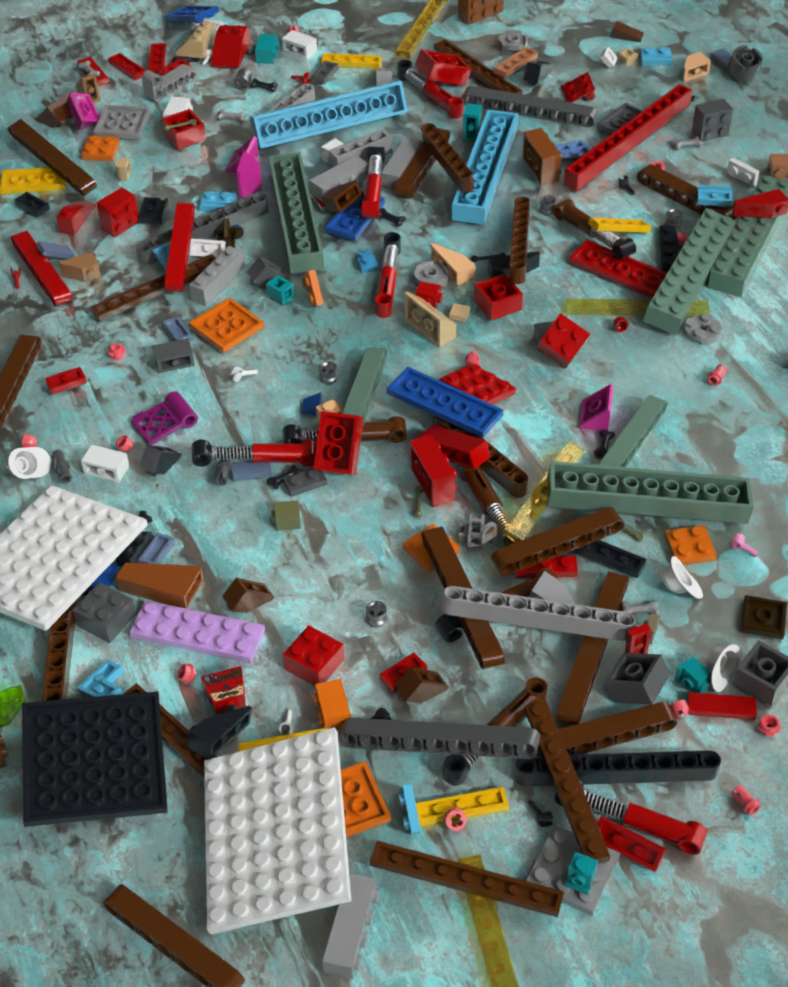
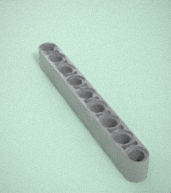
M457 586L445 588L441 602V610L447 615L626 641L628 630L634 627L635 617L628 612Z

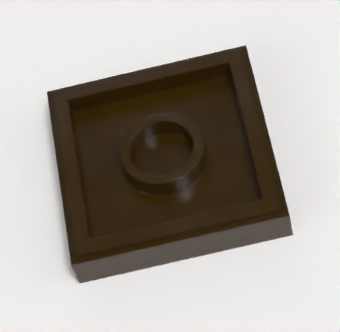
M745 595L740 632L784 639L788 602Z

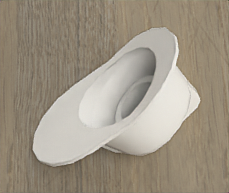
M18 448L10 453L6 468L9 469L12 475L18 478H39L49 472L51 459L49 454L41 448Z
M671 557V564L659 573L665 586L674 593L689 592L695 598L701 599L703 593L699 584L688 573L677 557Z
M731 644L727 647H716L708 655L705 667L712 673V687L717 692L724 690L735 673L737 666L740 664L741 651L737 645Z

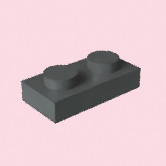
M325 60L311 75V81L325 84L339 69L338 64Z
M311 469L283 478L284 485L291 497L327 485V479L321 470Z

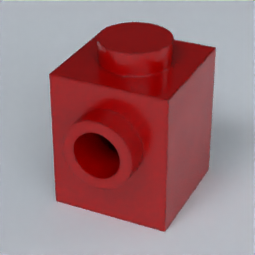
M420 282L415 292L416 296L421 297L436 309L443 300L441 285Z

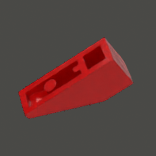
M780 189L734 200L732 215L760 218L782 216L788 212V198Z
M78 201L64 206L56 216L59 232L75 236L95 209L96 203Z

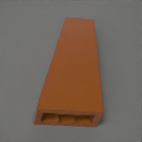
M125 563L122 569L118 570L115 580L117 581L119 591L162 604L187 609L204 578L201 566Z

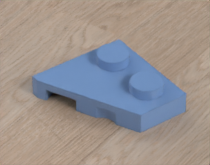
M582 140L555 146L561 152L562 159L580 158L591 150Z

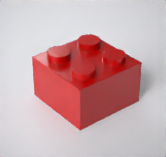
M191 109L162 118L164 135L177 150L206 140L204 123ZM191 119L196 120V125L171 128L169 131L164 130L165 125L170 126L189 122Z
M123 187L96 202L101 229L113 237L139 223L135 195Z
M506 273L474 284V301L491 321L522 310L523 293L515 284L510 282V278Z
M560 313L536 348L564 368H567L590 336V333Z
M308 625L283 653L284 669L313 686L326 682L345 660L344 644Z

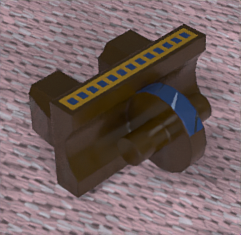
M229 218L224 219V225L217 227L219 235L217 240L225 241V247L231 246L235 248V239L241 238L244 235V230L239 225L230 226Z

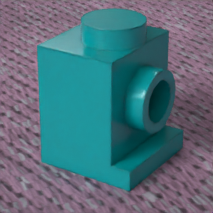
M277 275L266 283L267 295L280 301V305L283 306L294 298L293 283Z
M691 657L677 667L675 681L677 683L681 681L693 693H704L710 687L712 673L698 660Z
M575 852L568 867L565 886L588 895L597 874L598 860Z

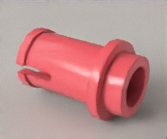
M718 364L715 370L709 373L708 382L711 385H719L722 382V377L727 373V367L725 365L722 367V364Z
M743 785L735 788L737 793L735 791L731 792L732 797L740 803L746 814L754 815L761 808L759 800L757 798L754 799Z

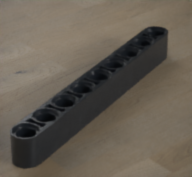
M710 750L569 755L578 779L584 785L710 781L718 776L721 764L720 755ZM535 756L531 759L519 758L516 761L515 781L519 785L554 786L549 771H546L548 769L543 756Z

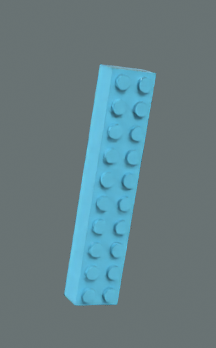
M392 81L252 115L249 118L253 135L257 137L258 148L262 149L407 113L408 110L402 81Z
M487 109L467 163L468 168L472 172L474 189L470 192H461L457 189L452 203V220L485 225L518 130V113Z

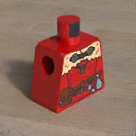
M241 666L201 676L203 691L215 714L219 715L246 707L244 678Z

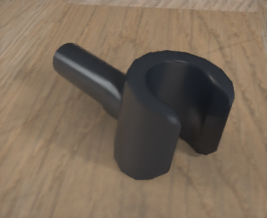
M624 176V179L619 178V187L626 188L634 195L635 191L628 184V176Z
M379 708L375 715L369 719L391 720V717L386 709Z
M532 800L528 801L527 804L535 812L540 827L553 825L551 821L553 816L550 811L542 813Z

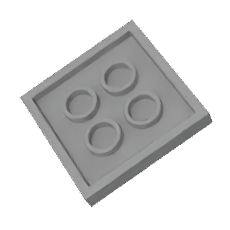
M105 105L93 131L94 135L140 140L151 114L150 107Z
M554 825L526 881L564 891L562 903L593 916L621 853L607 847L610 861L598 864L597 874L588 895L565 886L568 867L575 852L581 854L573 832Z

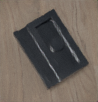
M144 197L138 216L139 223L155 224L160 222V224H163L169 204L168 198L161 200V198Z

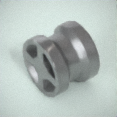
M551 195L542 196L540 198L539 212L545 216L553 215V206L556 205V198Z
M678 209L668 210L666 212L665 226H676L679 229L682 225V211Z
M323 362L319 366L320 381L322 383L330 385L338 380V368L334 362Z
M372 601L366 606V621L371 627H382L387 622V608L383 602Z

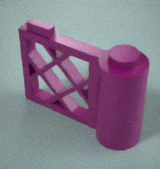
M173 391L167 394L164 402L146 412L142 411L133 416L134 419L131 420L145 441L152 445L182 427H193L198 421V415L179 392ZM164 409V416H156V413ZM144 420H149L147 426L138 424ZM153 421H162L160 426H152ZM166 422L175 423L170 427H164ZM150 431H158L155 436L148 437Z

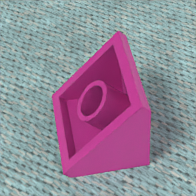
M71 92L68 96L67 104L79 130L96 125L100 117L90 95Z
M255 135L234 152L225 169L227 172L237 173L236 171L243 152H247L257 160L258 145Z
M243 152L236 171L239 198L247 197L262 190L259 162L247 152Z
M612 384L582 400L579 421L581 429L599 431L604 429L608 431L613 392Z

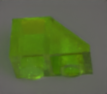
M21 685L0 691V728L10 725L22 708V703L26 702Z

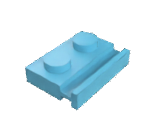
M641 48L642 65H672L671 48Z
M698 185V205L732 207V187Z
M204 191L201 204L199 205L200 211L213 212L236 202V193Z

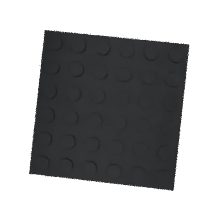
M159 691L22 703L24 827L168 813Z

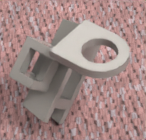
M470 514L469 524L459 523L460 542H467V547L483 548V544L493 543L495 536H497V524L490 522L484 525L485 515H481V519H475L473 514Z

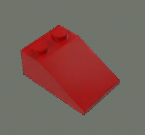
M219 26L215 35L211 67H240L251 42L248 26Z

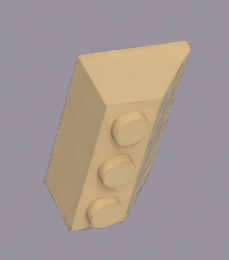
M210 21L201 22L186 37L176 51L175 56L204 59L206 50L211 49L214 45L216 23H211Z
M409 292L404 293L405 321L439 347L456 338V324L452 320L448 319L442 312L435 309L421 297Z

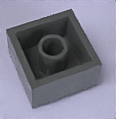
M725 99L695 105L692 133L698 136L702 142L728 136L733 108Z
M100 582L73 609L78 627L108 643H111L136 615L132 598Z
M758 640L737 666L733 684L772 706L788 685V656Z
M623 653L605 684L616 703L653 705L669 678L670 672L661 654Z

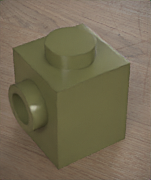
M298 500L274 502L275 511H271L272 523H276L277 531L300 529Z

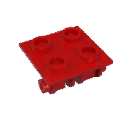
M588 72L560 86L568 103H572L583 96L590 101L595 97L593 91L596 89Z

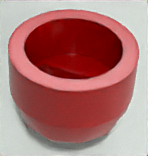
M621 316L614 319L613 326L617 332H624L628 329L629 323Z

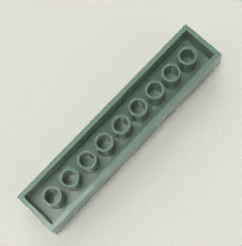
M301 152L269 156L270 175L290 274L323 270V250Z
M762 175L752 196L780 189L788 198V180ZM783 215L774 218L740 217L710 272L708 288L742 297Z
M705 209L649 303L643 318L644 322L673 335L677 334L710 276L716 260L737 223L736 220L721 215L714 210Z
M550 461L547 474L548 507L593 511L613 507L617 513L748 524L754 508L750 478Z

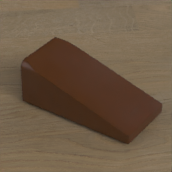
M618 21L615 22L612 32V38L641 42L644 32Z

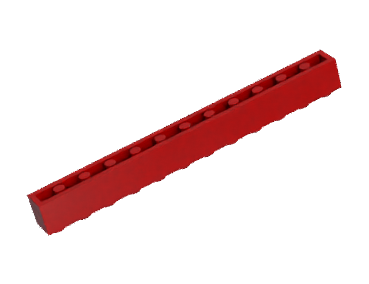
M681 84L677 85L565 168L564 185L575 191L581 189L689 107L692 89Z

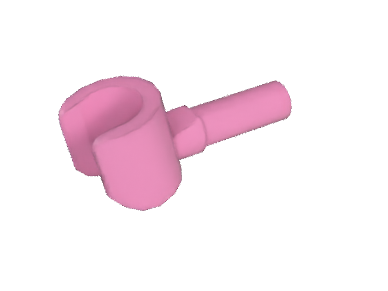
M736 533L731 543L732 547L736 550L742 548L757 556L759 552L744 543L745 537L742 534Z

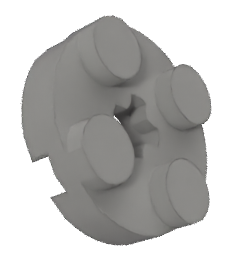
M507 30L505 34L499 35V46L502 47L504 52L520 51L528 45L527 34L523 35L519 30Z
M434 261L422 262L414 270V280L418 285L422 281L445 286L448 283V268L440 262L439 265L434 264Z
M704 313L686 320L684 334L691 342L695 343L696 340L700 341L703 345H708L719 339L721 325L716 319L712 318L711 314Z

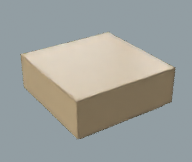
M627 48L618 52L617 58L628 64L638 59V54Z
M454 303L449 313V319L466 322L471 306Z

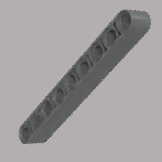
M475 86L467 87L461 97L464 105L467 103L482 105V109L518 113L521 116L583 127L593 126L598 116L597 109L591 106Z
M262 192L255 193L194 219L191 239L206 240L218 235L217 227L224 225V219L229 218L230 226L241 225L268 212L267 195ZM173 229L137 244L138 262L142 265H148L158 261L152 250L165 243L170 246Z
M367 718L345 719L338 735V742L346 748L520 759L535 757L540 741L539 732L527 727Z

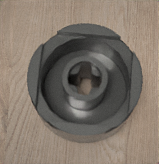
M739 46L732 54L727 70L739 83L751 81L757 76L763 58L761 53L755 48L749 49L747 48L748 46Z

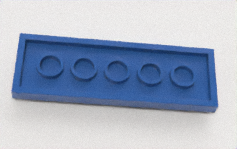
M407 367L387 387V394L481 438H484L503 416V409L410 367Z

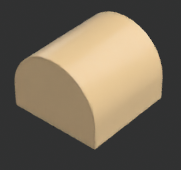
M119 158L115 161L116 175L119 180L127 181L131 173L129 158Z

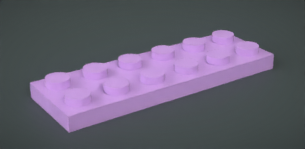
M145 600L130 630V636L140 640L252 663L265 628L264 625Z

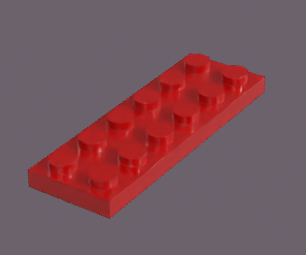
M588 239L569 257V263L651 298L654 297L667 275L666 272L631 257L618 260L613 255L612 249Z

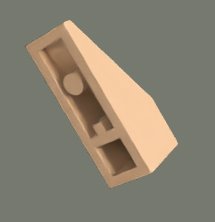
M431 244L432 260L438 265L439 262L443 263L448 268V277L457 286L475 280L476 266L466 256L437 244Z

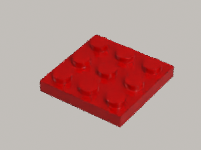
M471 364L439 379V381L492 405L514 395L516 392V387L510 385L508 381L501 380L495 374L485 371L477 364Z

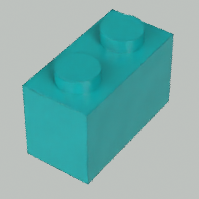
M260 34L255 48L256 63L274 64L275 58L278 57V50H280V41H278L277 35Z
M467 103L463 113V141L475 142L482 125V105Z

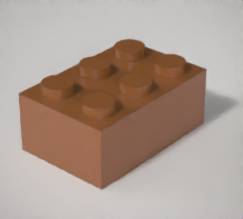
M458 0V18L467 25L503 12V0Z
M542 128L524 131L522 156L524 162L541 186L559 182V175L561 174L560 161H562L561 152L557 150L554 142L549 139L548 134Z

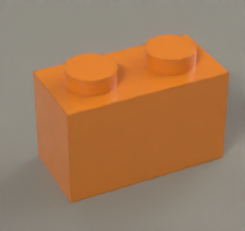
M337 679L315 684L316 693H313L312 696L314 706H319L320 711H317L319 725L323 724L324 728L327 729L335 727L336 730H340L345 719L351 718L342 680Z

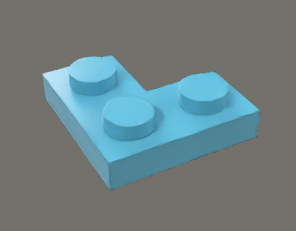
M107 659L77 687L79 694L85 697L123 694L121 687L113 684V682L124 673L122 666Z

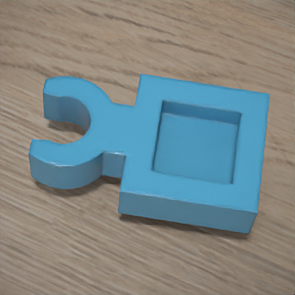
M366 248L365 253H361L358 249L357 263L361 273L377 271L378 263L374 254L370 255L369 248Z

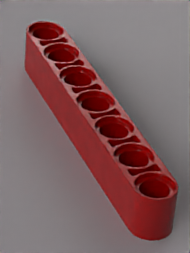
M177 202L165 276V291H184L195 214L194 203Z
M26 230L12 235L11 241L14 248L54 306L57 307L72 301L68 287L47 257L43 256L36 247L37 243L30 233Z

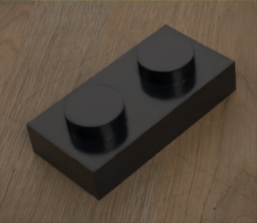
M28 192L15 199L17 206L37 217L50 210L47 202Z
M142 531L115 559L118 565L136 563L155 538L152 532Z

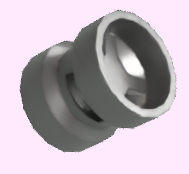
M246 68L240 69L234 79V85L238 89H246L252 79V73Z

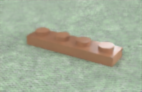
M525 47L493 68V73L507 78L527 65V62L536 59L538 52Z

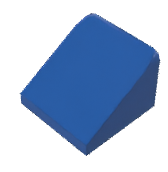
M321 393L303 399L302 414L316 415V407L322 404Z

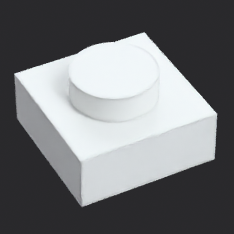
M609 47L605 48L600 56L602 62L609 68L614 66L617 60V56Z

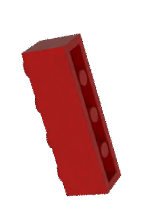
M436 425L431 426L417 436L421 438L432 434L435 441L440 443L442 453L447 455L450 462L476 469L491 457L486 440Z

